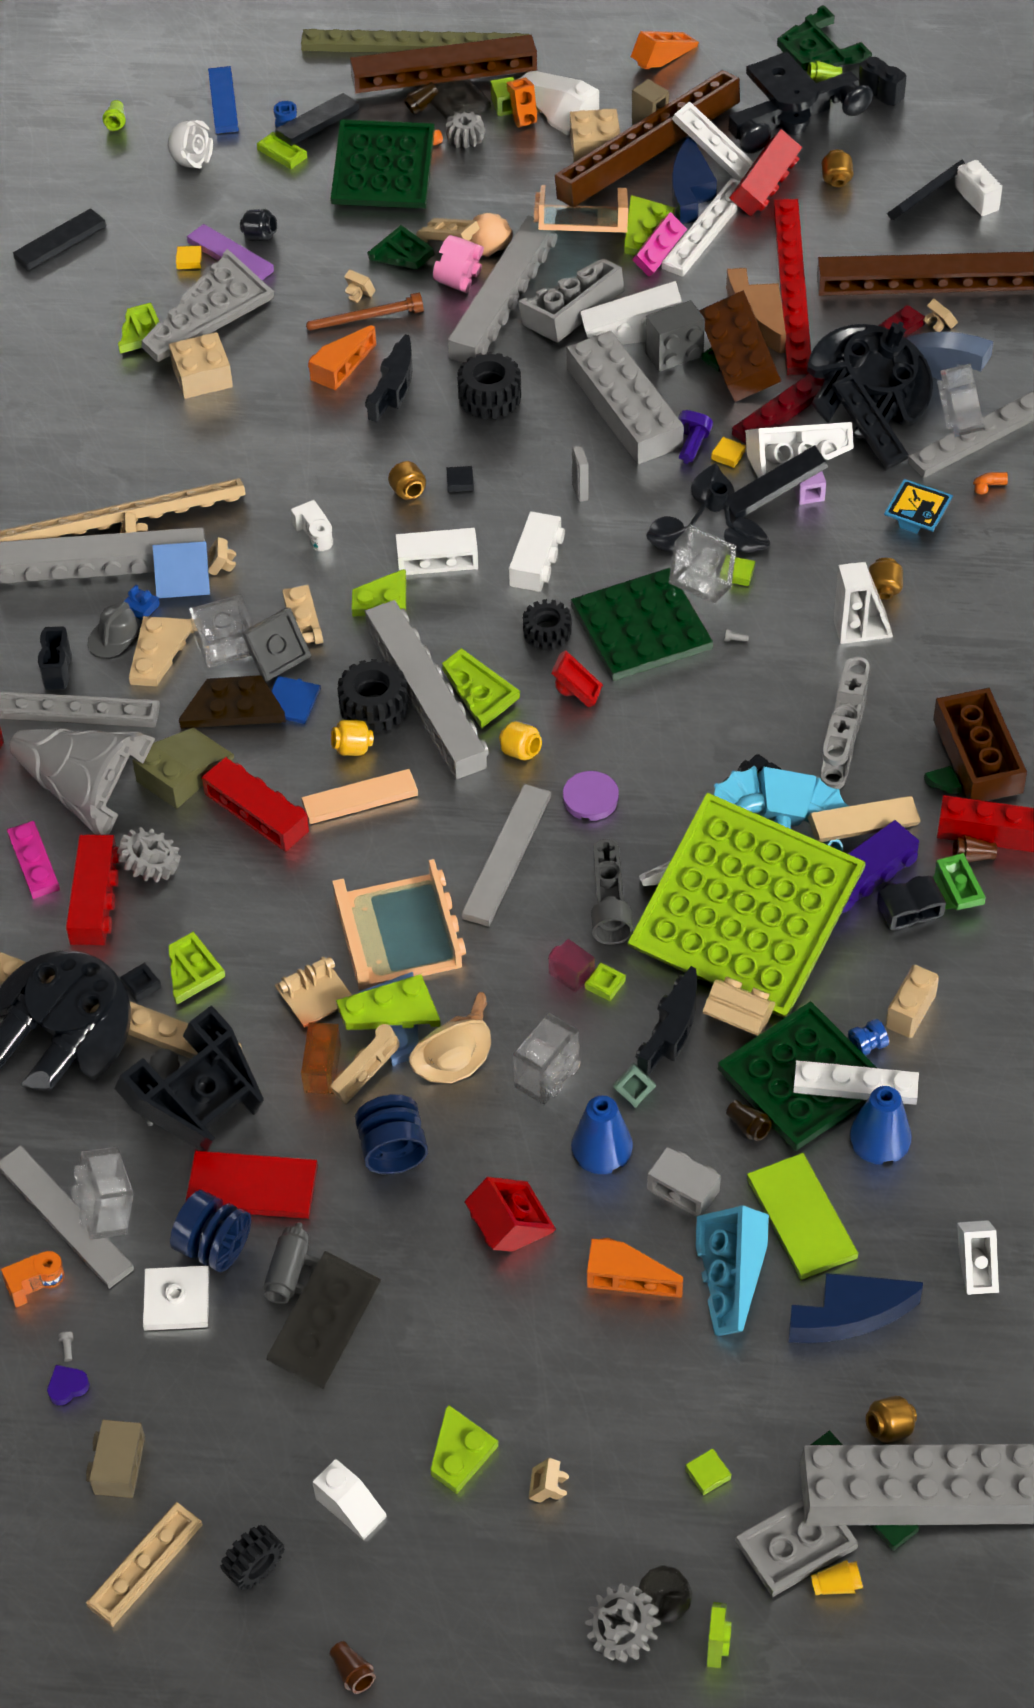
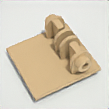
M323 956L320 958V961L312 964V966L306 965L304 970L300 968L296 973L287 978L285 976L282 977V981L275 984L276 989L303 1027L337 1011L336 1000L352 995L333 969L335 963L331 957L325 958Z

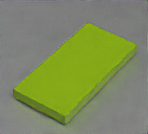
M804 1153L747 1173V1181L764 1213L769 1215V1222L800 1280L858 1259V1251Z

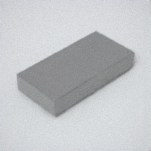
M582 446L572 447V485L580 502L589 500L588 461Z

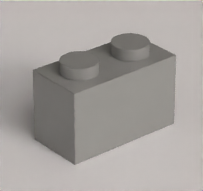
M666 1147L648 1173L647 1190L697 1217L704 1215L720 1192L721 1175L712 1167L701 1165L691 1160L686 1153Z

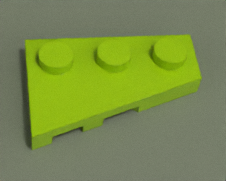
M631 195L624 253L635 256L662 219L670 212L675 216V207Z
M462 648L442 663L443 672L481 729L520 698V690Z

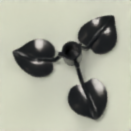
M716 463L703 470L692 482L691 493L696 500L702 502V505L689 525L684 527V524L679 519L664 516L655 520L646 533L647 539L659 549L668 552L683 551L692 544L693 539L688 532L693 528L707 507L713 512H719L724 509L726 525L729 527L724 532V540L733 550L751 553L767 549L770 546L768 536L754 521L739 517L735 519L734 523L731 522L730 503L727 502L729 495L734 493V487Z

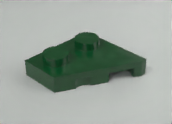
M402 225L367 252L368 258L371 261L418 269L435 255L434 249Z

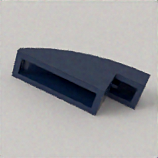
M691 137L684 141L678 151L672 173V204L675 207V216L682 224L695 222L698 219V204L712 201L717 195V180L696 142Z
M826 1273L823 1307L791 1306L788 1343L834 1342L875 1331L896 1321L920 1304L923 1282Z

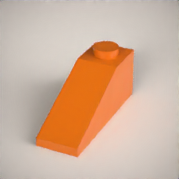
M640 31L630 57L638 62V66L649 70L651 67H662L698 47L699 42L684 32Z
M367 326L322 346L309 359L310 380L336 391L377 345L375 326Z
M612 1238L591 1239L587 1268V1288L682 1298L683 1276L624 1242H619Z

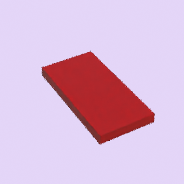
M195 1151L186 1201L194 1192L202 1189L223 1200V1205L230 1203L236 1206L237 1209L245 1210L251 1215L309 1219L318 1162L314 1159Z

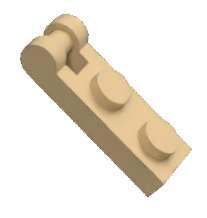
M433 218L427 223V227H422L417 231L416 235L425 243L429 240L444 242L449 235L469 241L472 239V235L480 228L476 220Z
M309 585L283 589L285 606L291 608L306 644L315 642V644L323 643L322 631L319 626Z
M382 1024L377 1027L374 1040L356 1054L354 1061L345 1070L340 1071L335 1076L330 1087L337 1098L343 1103L347 1104L399 1048V1039L390 1025Z

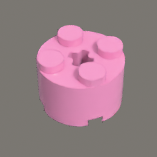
M449 235L439 250L442 256L440 261L436 260L433 279L443 285L468 293L472 284V278H478L480 275L482 264L479 263V260L483 254L484 247L463 238Z

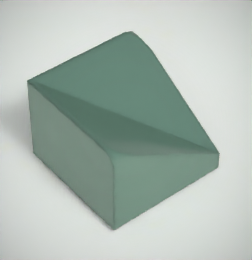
M633 1062L613 1083V1087L636 1108L656 1087V1083Z

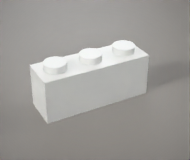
M530 511L509 567L511 587L541 592L544 582L549 581L551 575L550 565L556 562L558 555L557 545L563 543L565 529L561 528V517Z
M475 528L396 534L399 570L406 569V575L479 569Z

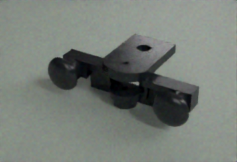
M784 52L746 66V74L767 96L769 101L729 115L728 130L736 140H740V147L745 153H757L764 149L770 141L772 130L783 127V130L790 135L804 133L806 127L810 124L811 116L829 110L831 100L834 104L841 102L842 110L848 116H857L863 113L872 102L873 92L867 85L859 86V79L852 71L815 83L788 52Z

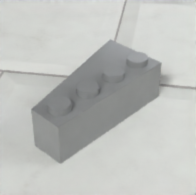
M601 259L577 271L576 277L563 278L557 281L558 286L548 291L543 288L537 291V296L530 300L526 297L519 300L521 322L523 326L558 343L583 324L580 311L611 302L624 292L622 267L606 259Z

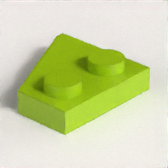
M151 302L127 308L126 321L122 327V338L118 342L120 354L142 348V340L160 323Z
M406 569L352 589V617L366 616L365 610L393 600L396 601L400 609L404 608L406 611Z
M194 931L168 945L173 996L176 1004L183 1002L225 978L224 969Z
M448 1405L445 1410L431 1466V1476L455 1494H458L497 1449L498 1440Z
M713 1602L707 1667L721 1668L722 1656L729 1657L732 1622L725 1621L727 1603Z

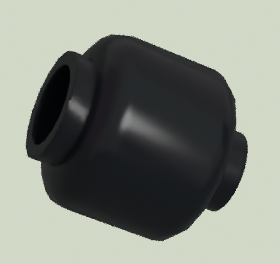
M268 209L247 210L240 220V230L250 241L270 240L277 231V219Z

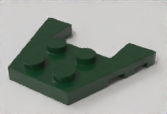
M824 5L817 8V13L814 15L809 14L805 17V22L801 25H794L777 38V46L783 53L788 52L803 70H807L809 62H814L815 60L833 66L862 63L869 56H872V52L862 42L839 49L820 28L834 24L835 16Z

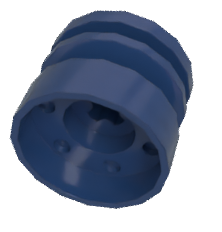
M394 1094L380 1096L366 1102L357 1110L355 1123L359 1139L361 1140L365 1166L371 1172L378 1174L401 1173L416 1167L424 1161L428 1154V1147L424 1130L421 1128V1118L417 1103L411 1097Z
M202 1189L198 1190L187 1199L175 1219L170 1237L171 1248L192 1259L198 1257L200 1263L206 1266L210 1265V1268L220 1273L226 1271L235 1262L247 1241L251 1228V1214L240 1208L237 1209L236 1206L230 1203L223 1205V1200Z

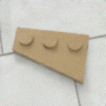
M143 616L129 674L130 685L158 686L173 664L172 659L178 650L181 651L189 634L194 633L196 630L197 621L194 619Z

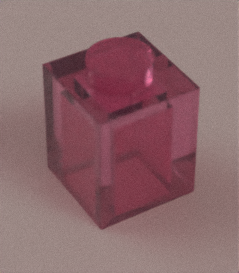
M567 939L561 946L554 947L548 957L549 974L575 993L585 984L595 970V957L570 939Z

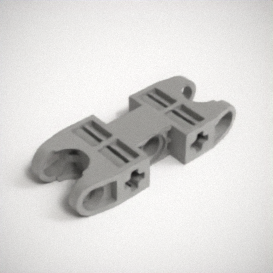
M861 657L850 658L845 663L834 713L831 714L824 741L820 778L827 786L834 789H841L845 785L853 756L857 731L860 729L866 705L870 663ZM854 665L862 666L865 669V671L861 673H855L850 670V667ZM834 773L839 775L841 779L831 782L825 776Z

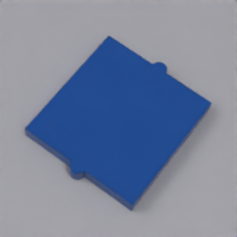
M278 676L271 691L284 710L286 720L305 724L321 690V685L304 682L300 678L295 680Z

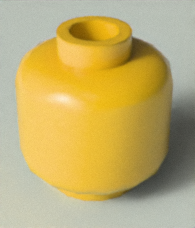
M341 720L331 730L332 748L336 749L341 756H362L367 752L368 746L373 745V731L368 730L367 724L363 720Z
M518 721L509 723L499 736L503 753L522 761L530 760L536 756L542 746V739L537 728Z

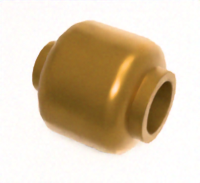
M836 149L830 151L822 159L823 180L827 184L834 187H842L852 180L854 175L853 163L848 153Z
M402 461L396 464L389 473V484L401 499H415L422 494L426 487L425 475L414 462Z
M879 558L870 565L869 572L880 599L888 600L901 592L903 588V569L896 560L892 558Z
M890 1396L876 1400L870 1405L869 1411L866 1414V1426L870 1434L881 1442L886 1443L910 1436L913 1433L917 1420L914 1406L909 1404L902 1396Z

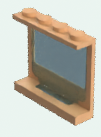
M541 185L540 192H536L534 222H539L538 230L627 233V188H618L617 207L576 206L573 208L569 205H545L546 185Z
M434 859L429 860L430 874L348 892L344 878L332 881L334 898L359 990L370 988L413 972V976L419 974L426 976L462 968L461 956L466 955L463 938H457L456 932H459L456 915H450L449 909H452L450 893H444L443 887L446 886L442 869L437 870Z

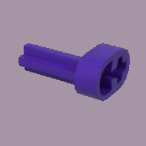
M683 410L678 418L684 425L683 434L688 435L680 452L679 459H682L683 463L688 464L689 462L693 463L702 440L709 436L713 427V421L705 414Z

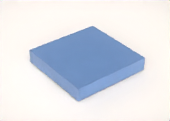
M206 541L152 545L156 596L159 599L211 595Z

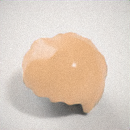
M483 213L474 217L473 220L477 221L480 229L472 235V239L469 241L484 247L482 256L489 257L499 250L502 251L509 245L513 233L506 219L501 218L499 214Z

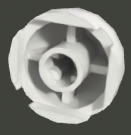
M186 120L178 123L171 130L168 139L169 152L179 165L189 168H202L200 165L203 161L209 162L213 150V140L208 138L207 131H210L209 127L200 120Z

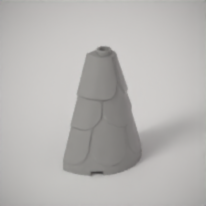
M63 728L18 731L11 737L9 746L11 754L42 787L47 790L49 789L95 835H109L118 817L117 813L106 806L128 758L130 757L134 761L143 764L155 738L140 732L71 731Z

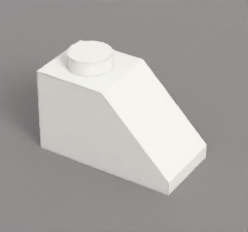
M989 1220L957 1223L959 1257L966 1294L999 1292L996 1229Z
M337 1459L313 1481L316 1500L363 1540L387 1517L363 1482Z

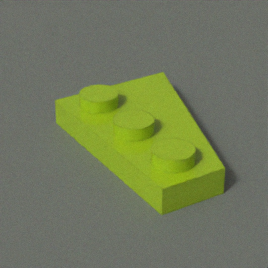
M422 974L336 1000L337 1008L346 1030L377 1029L382 1024L402 1025L403 1028H414L415 1024H430V1027L441 1026V1020Z

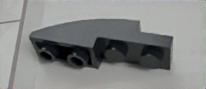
M405 334L399 342H396L390 355L384 358L381 363L380 372L382 373V378L379 380L376 389L367 396L365 401L368 420L378 422L389 406L398 409L409 390L413 372L410 335Z
M692 966L684 975L680 974L669 996L664 995L660 1000L657 1008L659 1011V1022L654 1027L650 1040L647 1043L643 1042L636 1052L637 1066L648 1076L663 1056L674 1062L689 1036L696 1010L697 973L696 968Z

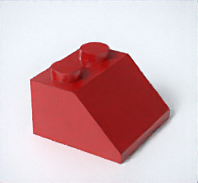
M486 1177L464 1201L470 1210L471 1218L478 1224L485 1236V1242L492 1250L513 1252L552 1234L556 1230L528 1181Z

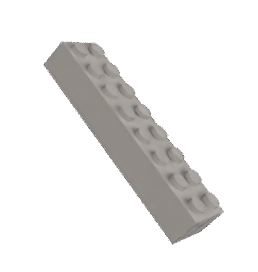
M1034 1444L804 1445L799 1466L805 1526L1034 1524Z

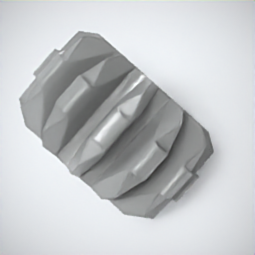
M464 111L461 114L455 112L454 116L448 117L445 127V135L449 144L455 145L456 148L464 147L465 150L469 146L475 148L476 144L482 143L485 133V126L481 116H475L474 112L466 113Z

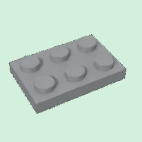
M803 1499L736 1536L735 1541L772 1597L858 1549V1541L846 1525L805 1526Z

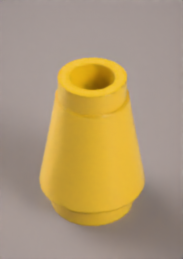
M845 1560L817 1572V1574L811 1575L815 1595L856 1594L855 1590L863 1588L857 1561L848 1563V1560Z

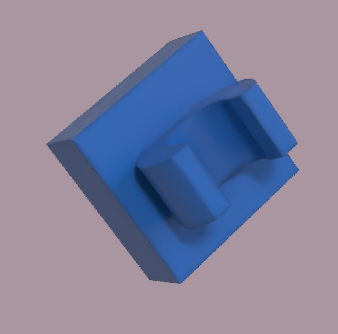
M138 585L129 590L128 597L123 601L129 604L135 617L143 620V616L149 617L160 606L159 597L152 595L149 590L143 591L139 589Z

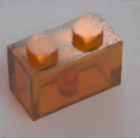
M308 1023L301 1070L304 1093L334 1094L330 1085L333 1083L338 1070L341 1049L339 1024Z

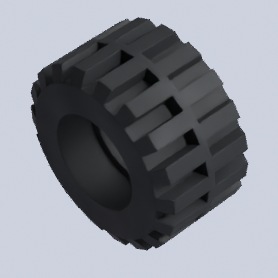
M487 352V354L482 355L480 353L476 354V357H469L467 362H463L460 365L461 369H458L457 372L458 399L460 405L464 407L467 413L471 412L472 416H481L483 419H487V417L495 419L500 415L503 417L508 415V412H513L516 406H519L521 398V371L518 368V364L512 361V358L508 356L503 357V354L500 353L492 354V352Z
M371 659L370 662L362 660L359 661L360 664L358 665L352 664L349 666V670H344L342 678L338 680L337 690L342 718L344 720H363L367 724L368 730L375 731V733H381L382 729L388 731L392 729L393 724L397 726L401 723V718H405L406 710L408 709L407 683L403 672L398 671L396 665H389L388 661L382 660V662H377V659ZM369 695H380L377 697H366Z

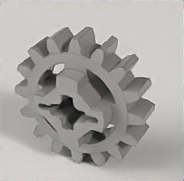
M142 827L138 829L137 833L131 829L128 835L124 834L117 853L120 854L118 861L126 863L124 869H132L134 871L133 876L142 875L144 881H147L149 877H152L155 882H159L160 877L168 880L170 874H175L181 856L177 855L179 848L172 847L173 840L164 839V833L154 834V829H150L148 833Z
M619 1584L618 1592L611 1587H607L608 1596L603 1598L597 1595L598 1607H589L588 1609L594 1614V1617L585 1621L587 1626L593 1628V1631L587 1637L591 1641L596 1642L593 1647L601 1654L604 1653L603 1656L612 1661L616 1658L626 1663L628 1655L637 1660L639 1659L638 1650L640 1648L646 1651L650 1650L647 1644L648 1639L657 1640L658 1636L652 1632V1629L661 1623L653 1617L659 1609L655 1605L650 1604L652 1597L642 1593V1590L636 1586L629 1588L624 1584ZM616 1620L621 1621V1622H622V1621H626V1622L630 1623L631 1625H630V1626H627V1625H625V1624L619 1625V1624L616 1623L615 1621H616Z

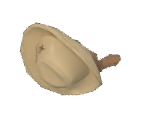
M478 992L470 1014L465 1017H454L417 1043L409 1056L410 1066L414 1073L429 1082L452 1084L471 1076L486 1061L491 1047V1033L489 1027L483 1021V1011L487 1005L484 992Z

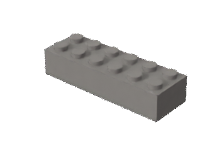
M612 331L566 347L568 372L638 465L683 448L684 425Z

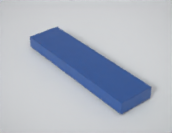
M231 66L208 68L216 134L238 132Z

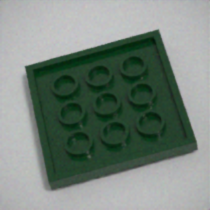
M340 119L330 198L331 204L426 209L435 124Z
M670 568L571 599V607L612 681L713 649V640Z
M811 1001L719 1061L717 1068L756 1110L768 1115V1120L771 1121L772 1127L795 1151L859 1109L867 1101L793 1093L796 1060L877 1068Z

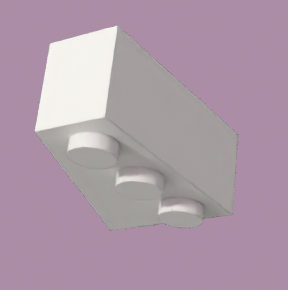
M866 562L838 565L833 621L840 644L893 637L886 611Z

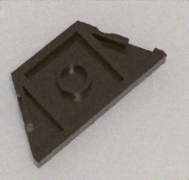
M261 675L206 679L179 718L181 729L286 722L284 710Z

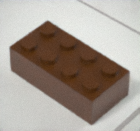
M744 290L699 310L705 318V332L725 383L735 402L782 382Z
M990 687L936 698L933 721L966 798L989 801L1022 794L1024 792L1027 770Z

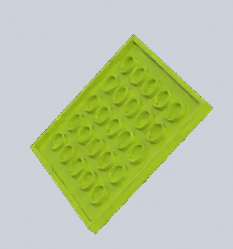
M707 792L631 935L628 946L685 973L692 966L696 968L697 978L713 985L716 979L724 981L727 976L742 982L741 988L751 992L753 988H757L770 994L768 999L775 1002L772 1013L786 1018L792 1011L866 866L865 861Z

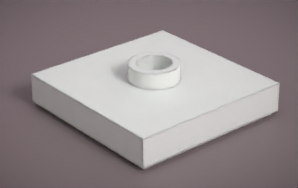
M209 1266L145 1269L144 1331L208 1327Z

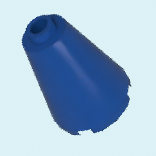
M880 1086L872 1091L850 1129V1139L855 1153L863 1160L873 1164H883V1162L892 1160L893 1163L899 1161L907 1154L911 1145L912 1133L902 1097L895 1088L890 1086Z
M603 1095L596 1096L588 1102L571 1142L572 1154L579 1162V1165L584 1170L594 1174H609L620 1166L621 1168L624 1167L632 1156L633 1149L632 1137L616 1102L612 1098Z

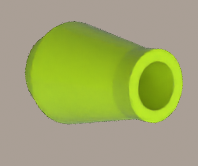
M815 60L814 62H809L807 74L815 83L842 74V67Z
M113 100L103 114V123L109 130L117 131L125 125L124 105L121 101Z

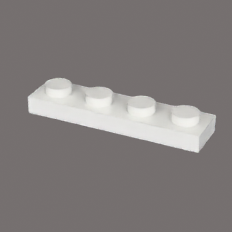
M690 101L674 114L672 120L734 179L742 180L754 163Z
M796 1060L793 1093L867 1100L872 1091L877 1087L890 1086L900 1093L903 1104L916 1105L919 1072Z

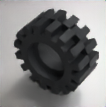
M543 599L542 604H539L538 601L533 602L534 607L529 605L527 611L523 613L524 638L527 639V643L531 645L534 642V647L537 649L542 645L543 650H547V646H551L553 650L557 649V644L561 647L565 645V641L568 642L572 633V620L568 607L564 608V604L561 602L556 605V600H551V603H547V599ZM542 622H553L557 625L545 628L539 626L538 624Z
M258 1525L257 1528H251L248 1534L246 1532L243 1533L239 1541L236 1540L232 1544L234 1547L227 1550L225 1553L227 1556L222 1558L221 1562L223 1564L220 1565V1568L239 1589H250L253 1584L255 1586L259 1584L262 1577L265 1579L270 1570H274L276 1567L275 1563L279 1562L282 1558L281 1554L284 1553L285 1546L265 1525Z

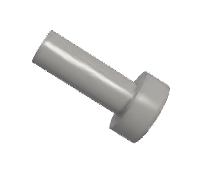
M726 629L724 641L729 642L731 639L748 642L749 635L731 633L730 629Z
M62 1332L58 1335V1339L63 1344L65 1362H70L73 1360L71 1350L73 1333Z

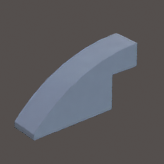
M927 332L906 337L923 354L930 367L932 377L954 386L964 373L966 367L982 371L992 356L994 342L982 337L957 332Z

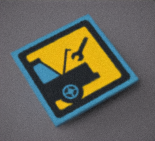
M904 479L884 515L897 519L899 527L917 534L921 528L933 532L953 495Z

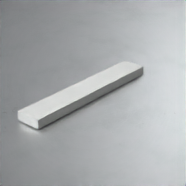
M730 178L662 261L661 269L681 277L686 274L738 210L739 206L729 197L740 183L739 180Z

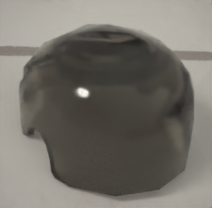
M658 1566L650 1569L641 1579L638 1588L642 1590V1593L652 1597L650 1604L655 1605L659 1609L653 1617L661 1623H670L680 1619L691 1607V1586L683 1574L675 1567Z

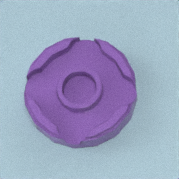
M584 771L575 774L567 780L563 788V804L566 810L578 819L583 817L589 818V821H597L606 818L615 811L619 801V788L616 782L607 774L598 771Z

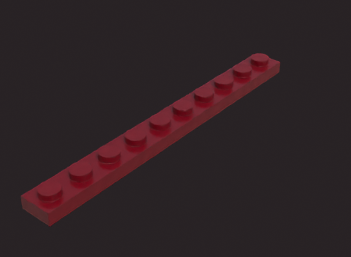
M906 305L878 326L890 329L893 322L896 324L899 321L903 322V328L906 329L903 336L906 338L925 325V316L909 305ZM809 373L732 427V435L746 445L745 430L780 427L812 404L814 397L824 383V378H816Z

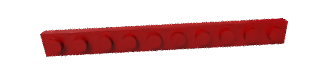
M774 199L780 295L786 331L787 375H808L807 364L811 355L799 203L798 199Z

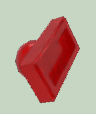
M567 651L561 652L551 672L556 678V689L564 696L575 695L588 708L594 706L603 684Z

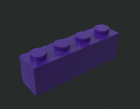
M896 820L848 853L865 861L866 866L842 911L843 913L848 912L862 897L870 896L876 887L884 881L889 882L902 868L911 866L917 860L919 840Z

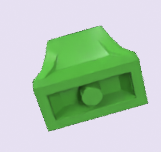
M964 853L936 860L933 878L946 901L945 910H960L985 904L986 897Z

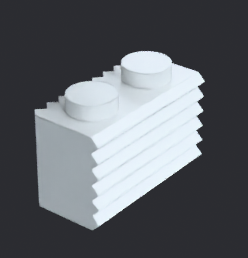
M973 160L957 168L958 178L956 179L955 188L981 216H985L999 210L1003 185H1000V182H997L995 177L989 174L990 171H987V168H984L981 165L982 163H979V160Z

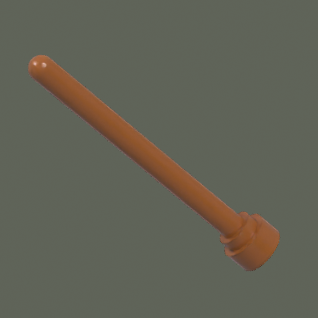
M420 292L410 294V297H406L404 301L311 320L306 323V328L312 331L405 310L414 314L424 312L423 301Z

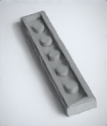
M0 691V719L156 728L160 709L159 700Z
M524 784L462 911V919L490 926L549 803L551 791Z
M21 1145L0 1160V1172L109 1289L134 1271L133 1264Z

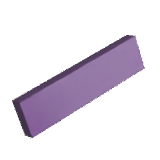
M202 224L187 236L189 244L201 246L204 253L218 261L222 258L226 249H228L261 280L274 272L273 264L205 224Z

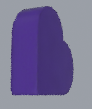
M56 1365L47 1392L53 1404L63 1406L68 1404L73 1397L83 1396L88 1391L90 1383L84 1371Z

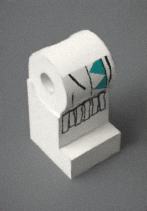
M315 500L291 509L293 527L296 531L305 530L310 537V544L313 549L325 551L332 547V526Z

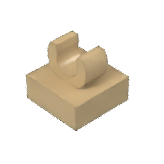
M348 270L345 275L348 283L345 293L350 295L349 300L358 303L362 295L371 298L376 290L370 278L353 270Z
M934 298L927 305L932 313L926 315L924 322L930 326L933 321H937L932 327L935 332H941L944 324L952 329L958 323L951 311Z
M125 512L119 530L120 533L148 531L147 524H136V514Z
M218 537L207 552L209 574L215 576L221 568L231 572L236 566V562L232 561L236 556V552L228 549V540Z
M547 1458L532 1468L529 1491L530 1500L541 1503L549 1497L559 1500L567 1495V1491L557 1486L558 1483H563L569 1479V1475L566 1472L559 1471L560 1461Z

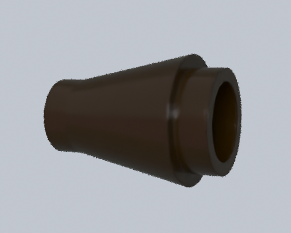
M430 82L408 93L404 103L412 114L422 113L434 97L439 94V91Z
M738 1100L730 1103L726 1110V1114L749 1140L760 1141L767 1136L771 1129L772 1123L768 1120L767 1114L744 1105Z

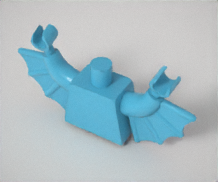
M755 766L743 772L733 770L726 781L714 784L715 796L753 813H759L760 816L790 829L791 826H799L803 820L809 823L808 816L810 813L849 806L843 801L840 790L827 786L821 778L769 767H763L759 773H757ZM838 839L824 842V844L829 846L833 844L835 849L843 851V844Z

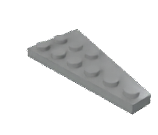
M226 249L222 258L218 262L215 261L210 267V271L204 277L201 276L180 299L179 305L176 308L173 307L168 312L167 318L162 323H158L142 340V348L155 361L159 362L170 356V343L210 334L274 299V291L232 252Z

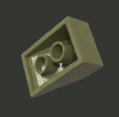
M193 727L154 742L143 764L132 760L136 782L178 809L203 786L202 776L225 757L229 760L234 759V754Z

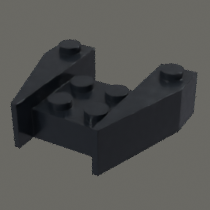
M212 1005L191 1020L183 1034V1037L196 1050L197 1055L165 1080L142 1058L120 1075L114 1088L136 1113L196 1149L206 1152L210 1150L216 1139L207 1128L240 1102L255 1115L264 1101L232 1027Z

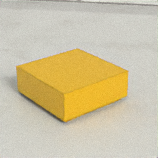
M177 246V269H201V246Z
M722 437L711 453V460L735 468L746 452V445Z

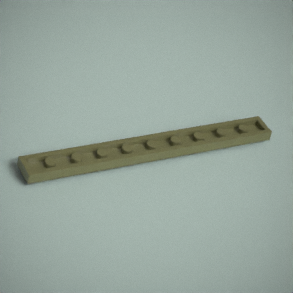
M303 29L301 50L389 53L529 34Z

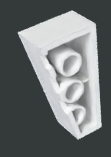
M673 281L580 312L588 339L612 331L620 343L625 345L646 342L647 315L683 302L677 283Z

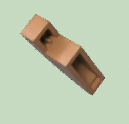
M747 268L727 269L726 289L728 297L744 290L767 346L778 353H785L786 331L779 283L749 285Z

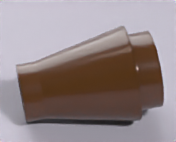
M962 835V837L954 839L952 854L954 856L964 853L968 862L995 860L997 844Z
M341 1641L332 1647L329 1655L334 1660L344 1687L347 1690H351L354 1694L362 1693L370 1688L376 1678L373 1673V1665L350 1648L345 1641Z

